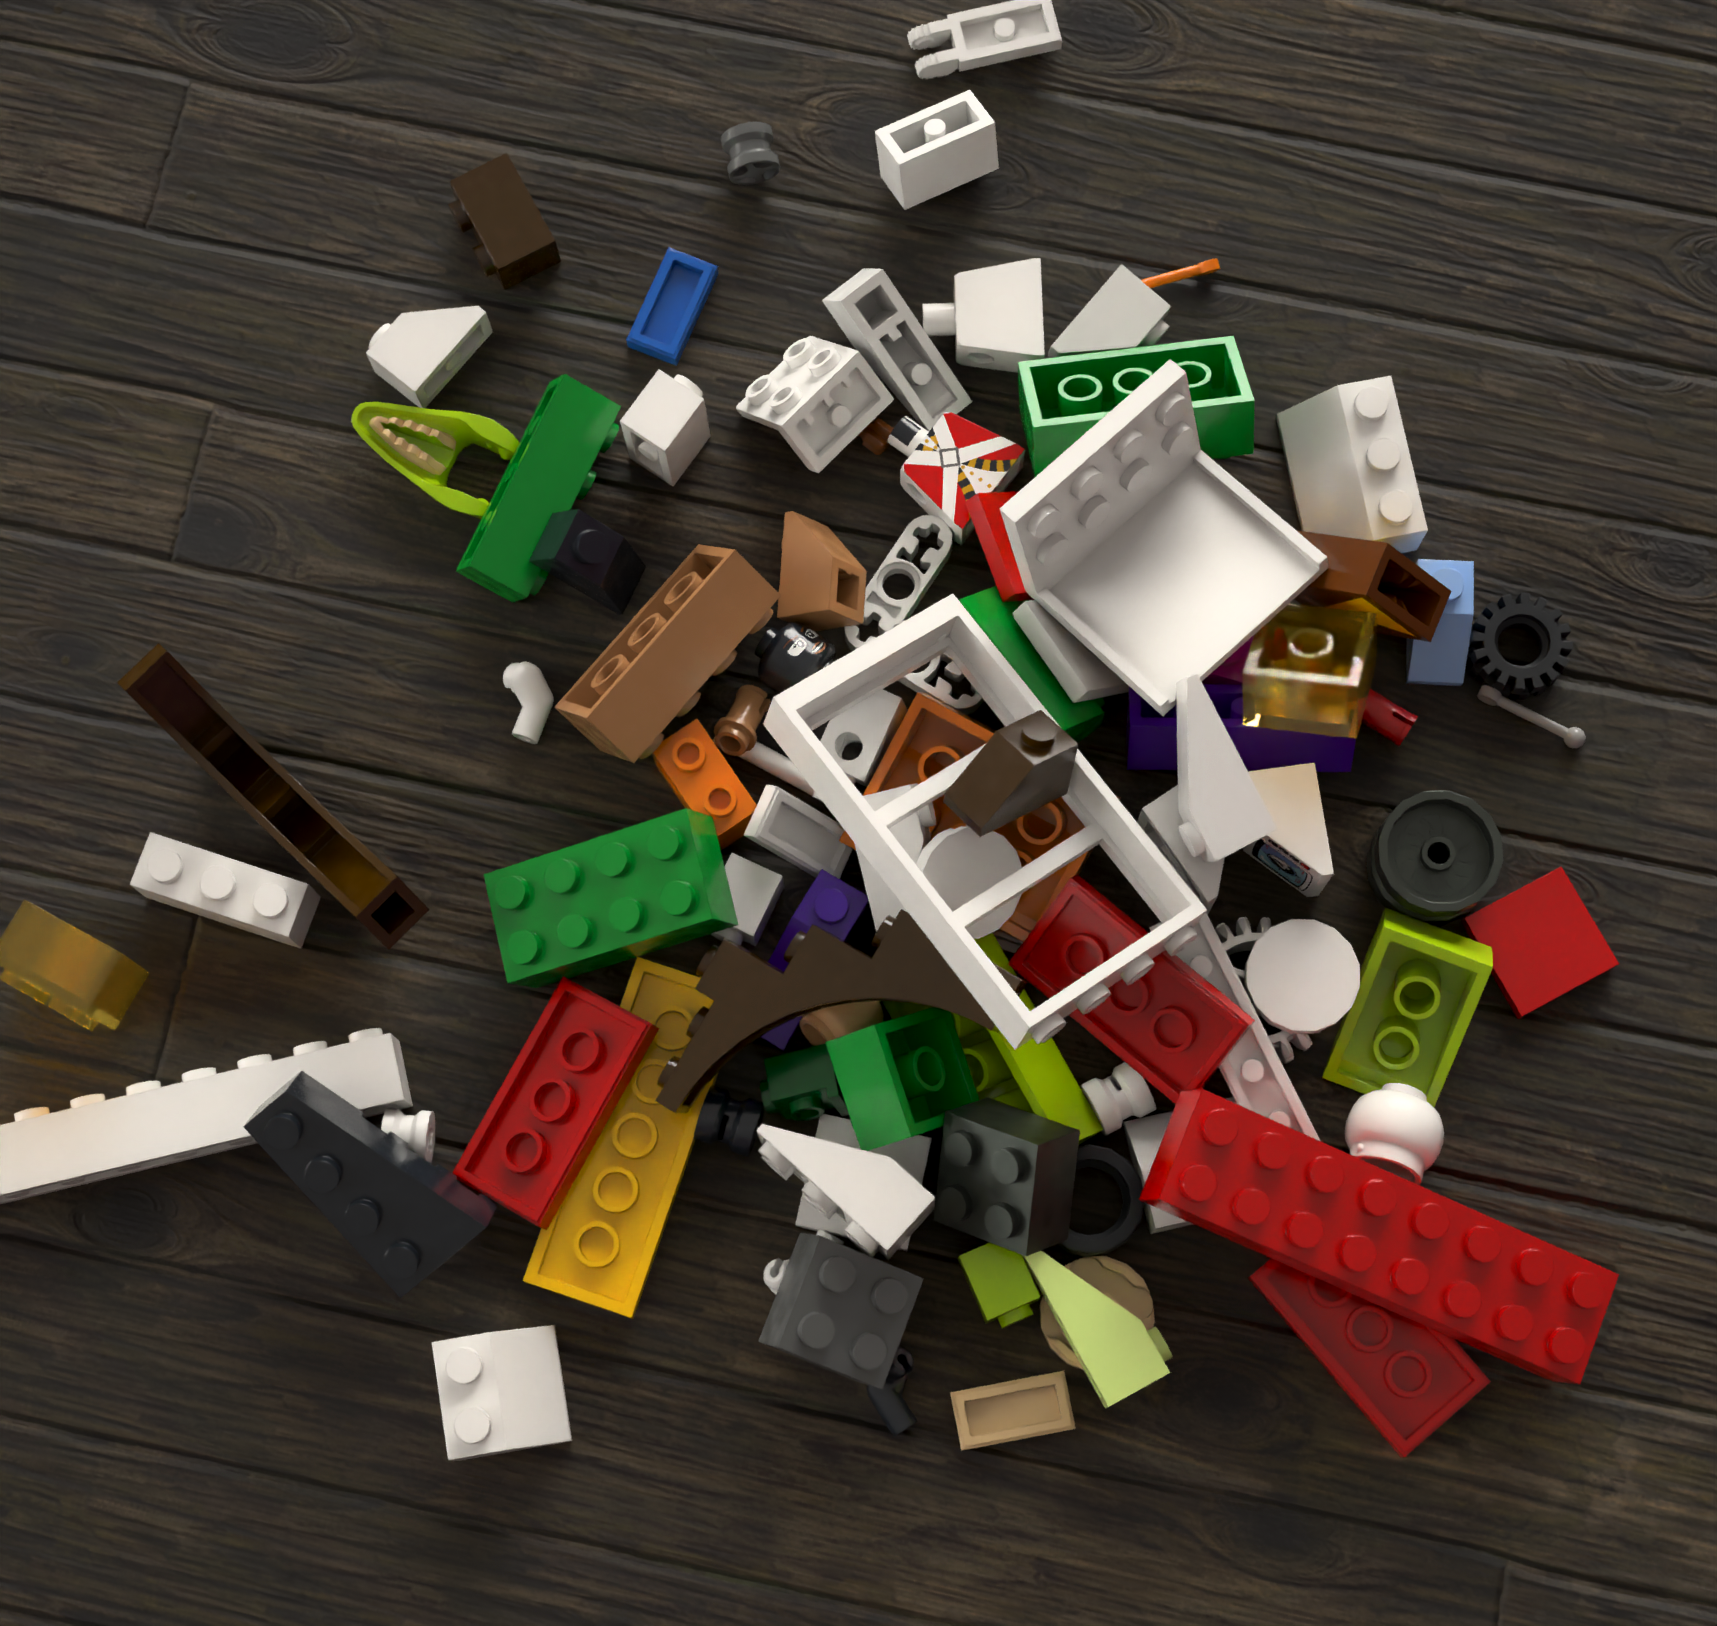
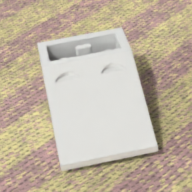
M761 1124L756 1130L763 1145L758 1150L762 1154L761 1158L785 1180L794 1173L806 1184L802 1189V1192L805 1194L804 1198L827 1219H830L835 1212L849 1224L845 1229L847 1232L846 1236L868 1256L874 1257L879 1251L889 1260L935 1209V1197L891 1157Z

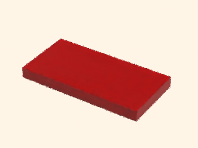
M1077 874L1069 879L1008 965L1050 999L1147 935L1148 932ZM1165 950L1152 959L1155 965L1140 979L1130 985H1127L1121 979L1108 988L1111 992L1110 996L1098 1007L1085 1015L1077 1008L1068 1015L1176 1104L1181 1091L1202 1089L1255 1020L1178 956H1170Z
M563 976L452 1173L457 1176L456 1179L536 1226L547 1230L659 1028Z
M1270 1258L1248 1277L1251 1283L1401 1458L1406 1457L1491 1382L1454 1338Z

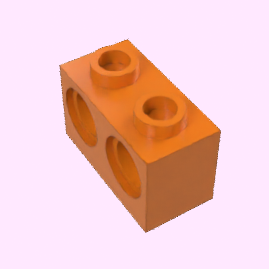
M695 719L663 740L652 753L655 765L683 806L713 817L720 850H723L744 836V832L757 805L699 720Z

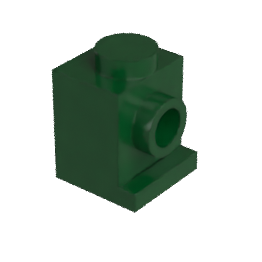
M826 1044L764 1059L767 1079L760 1081V1092L768 1114L780 1112L785 1119L791 1118L796 1121H808L822 1116L824 1110L836 1108L842 1117L849 1115Z

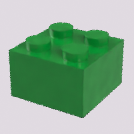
M931 1007L825 1042L861 1150H873L939 1128L944 1125L945 1111L979 1100L950 1011Z

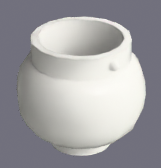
M1388 1083L1383 1085L1381 1090H1374L1362 1095L1352 1107L1345 1126V1140L1349 1147L1350 1155L1418 1185L1422 1181L1424 1171L1430 1168L1438 1157L1444 1139V1129L1440 1115L1427 1102L1426 1095L1417 1088L1400 1083Z

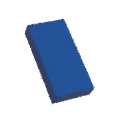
M669 247L626 339L627 346L677 366L719 274L718 266Z

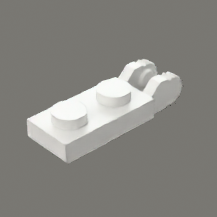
M1012 0L947 15V19L916 26L907 34L909 45L914 50L941 46L951 39L953 49L936 52L927 56L924 55V57L916 61V72L921 79L947 76L956 69H959L960 72L1059 50L1062 46V38L1051 0Z

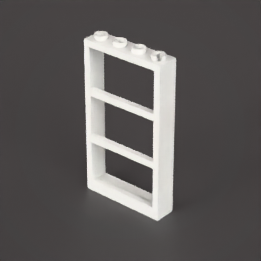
M952 593L773 697L763 725L1014 1050H1016L1032 1038L1037 1044L1049 1040L1066 1025V1021L1063 1018L1077 1008L1085 1015L1098 1007L1110 996L1111 992L1108 988L1119 980L1123 979L1127 985H1130L1140 979L1155 965L1152 959L1166 950L1170 956L1184 949L1182 945L1186 942L1194 941L1198 936L1194 927L1207 909L1077 749L1068 793L1062 796V798L1085 828L955 911H951L888 829L943 796L985 744L874 811L812 730L945 652L1005 727L1039 710H1042L1057 724ZM1099 844L1162 922V925L1032 1011H1029L966 929Z

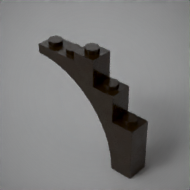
M159 643L117 682L218 785L388 950L430 910L395 873L365 847L277 762Z
M903 909L900 910L896 919L888 915L878 928L872 940V945L878 948L873 958L814 924L811 925L807 933L800 930L789 944L784 955V960L789 963L785 971L780 970L739 944L724 939L720 947L713 945L708 949L696 971V974L701 979L695 989L714 1000L710 1009L703 1006L691 1021L686 1036L690 1037L691 1041L681 1058L673 1056L664 1067L657 1081V1085L663 1089L655 1101L674 1113H687L713 1077L746 1046L774 1028L797 1017L827 1007L870 1001L917 1003L941 1008L964 1016L991 1031L999 1032V1029L912 916ZM993 963L1019 997L1027 982Z

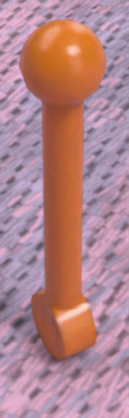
M1215 258L1203 261L1197 265L1142 279L1141 281L1149 288L1197 275L1210 274L1220 270L1218 259Z

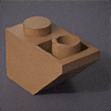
M795 511L785 512L778 591L781 596L778 599L777 618L789 623H803L813 631L863 624L867 574L865 568L828 526Z

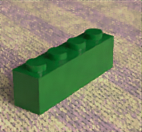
M566 374L549 382L455 572L512 603L527 598L529 594L534 596L538 593L548 576V572L529 562L552 513L571 510L575 499L582 500L590 490L596 477V472L591 470V467L599 451L605 453L618 433L619 425L614 420L621 408L620 405Z

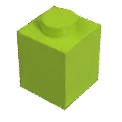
M989 1242L958 1257L960 1267L986 1324L998 1319L1001 1328H1005L1033 1315L1030 1304L1037 1302L1040 1299V1295L1021 1254Z

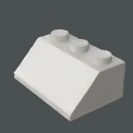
M1391 376L1337 385L1277 414L1276 421L1302 531L1385 542L1400 553L1418 549L1428 529Z

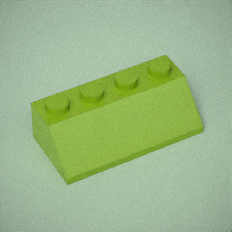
M993 933L979 939H974L991 962L1017 976L1013 968L1008 965L1009 961ZM1023 989L1019 998L1028 1010L1032 1011L1035 1007L1025 989ZM882 1001L892 1019L931 1008V1006L917 1003ZM950 1012L979 1100L988 1097L1080 1130L1078 1145L1103 1130L1052 1037L1039 1044L1032 1038L1014 1050L1000 1030L999 1032L991 1031L964 1016Z

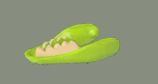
M365 402L355 408L351 419L356 432L377 454L430 497L450 510L478 519H482L489 502L484 498L476 499L461 491L447 487L449 472L458 454L463 448L474 443L499 454L504 460H511L519 444L516 437L496 421L461 411L426 409L384 402Z

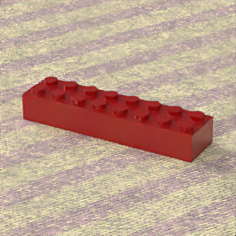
M1204 1089L1181 1091L1139 1198L1140 1201L1555 1382L1581 1383L1619 1274Z

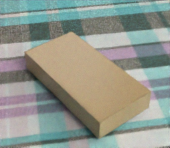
M1064 1371L950 1392L961 1451L1076 1429Z

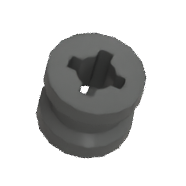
M747 122L731 127L722 134L723 152L730 155L731 160L727 166L730 181L734 184L753 185L762 183L776 176L781 170L778 155L773 153L770 147L774 142L770 125L763 122Z

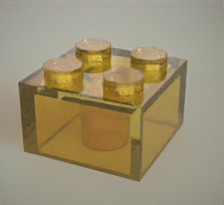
M1288 604L1254 634L1242 673L1243 725L1357 739L1376 668L1377 613L1299 604Z
M25 899L0 938V967L5 969L0 976V980L44 1005L49 997L53 996L48 1007L92 1032L98 1022L115 1031L149 975L147 970L124 954Z

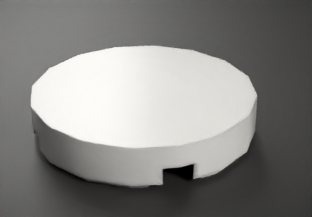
M968 825L960 826L956 829L949 828L938 833L922 849L916 866L952 912L1022 868L1017 851L1003 835L991 831L979 837ZM1022 894L967 928L966 930L972 938L979 939L998 930L1013 915Z
M1291 919L1271 927L1255 942L1245 964V990L1250 1001L1252 1000L1254 1007L1260 1012L1259 1015L1269 1025L1290 1034H1314L1336 1024L1352 1008L1360 988V964L1351 944L1335 928L1312 919Z

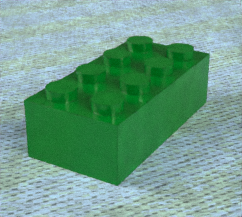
M1234 336L1018 362L1020 417L1034 477L1041 473L1170 359L1187 374L1201 450L1211 459H1227L1232 456L1254 454L1255 400Z
M688 808L483 874L506 979L509 984L532 988L543 987L561 981L563 976L568 979L738 925L713 817Z

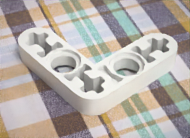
M923 515L915 518L906 527L865 589L863 625L870 624L872 620L878 621V633L882 635L910 618L952 552V532L950 527L941 518L933 515ZM931 532L938 534L937 545L940 549L936 550L930 547L920 559V568L927 570V572L922 574L911 562L919 549V540L916 536L920 535L926 538ZM904 555L908 561L899 558ZM902 573L912 579L915 585L912 594L902 600H895L885 594L882 586L890 575ZM856 625L844 626L845 641L851 651L876 638L870 636L866 642L860 641L859 628ZM946 652L931 660L930 665L924 671L909 673L898 680L915 692L927 693L966 715L975 712L984 701L972 684L971 691L974 695L971 697L963 694L958 700L951 697L952 686L942 678L938 677L936 687L928 684L936 676L940 661L948 663L944 669V675L955 682H960L965 677Z

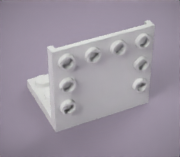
M1171 359L999 508L1025 591L1162 716L1176 705V683L1197 673L1202 682L1329 568L1326 555L1201 450L1187 374Z

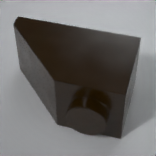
M1039 710L997 730L946 791L943 802L981 837L1066 795L1078 743L1042 710Z

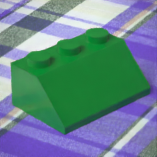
M997 586L959 599V602L1032 693L1070 737L1078 743L1101 726L1104 711L1101 707L1105 705L1103 697L1076 703L1072 702L1014 619L1012 613L1028 600L1003 602Z

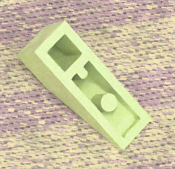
M1038 1251L1031 1255L1023 1256L1029 1272L1105 1408L1170 1373L1165 1361L1171 1359L1172 1354L1156 1326L1146 1330L1138 1317L1044 1252Z

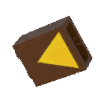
M1296 530L1327 556L1329 568L1294 598L1295 601L1332 626L1431 642L1451 594L1450 589L1388 543Z

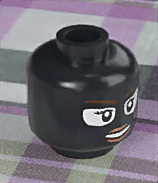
M800 622L788 623L780 631L773 627L770 628L758 643L754 653L761 659L757 671L759 680L778 694L832 664L836 658V650L832 642Z

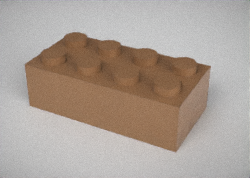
M698 544L554 708L600 751L635 763L638 758L644 759L659 747L664 738V734L661 732L673 718L685 715L695 706L701 695L698 690L709 677L722 673L730 666L737 655L735 648L748 633H756L766 625L773 615L771 607L781 595L735 549Z

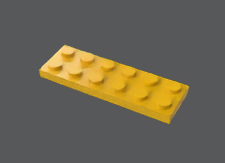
M637 957L620 1007L658 1027L659 1030L547 1230L541 1228L523 1278L524 1282L634 1319L695 1142L694 1133L701 1108L710 1087L714 1086L718 1075L717 1073L706 1085L687 1113H674L655 1101L663 1089L657 1085L661 1072L673 1056L681 1058L691 1041V1038L686 1036L691 1021L703 1006L710 1009L714 1000L695 989L701 977Z

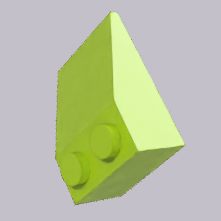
M1385 907L1360 969L1359 991L1352 1008L1343 1016L1322 1078L1363 1094L1374 1090H1381L1382 1086L1388 1083L1409 1085L1422 1091L1427 1097V1102L1435 1107L1493 969L1492 947Z

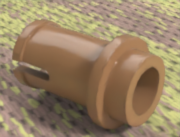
M753 685L741 686L726 717L720 718L716 722L714 727L715 743L724 753L740 756L755 746L757 741L756 730L771 704L770 699H766L767 693L761 688Z

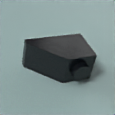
M579 509L552 513L529 562L618 615L624 613L646 568L624 536Z

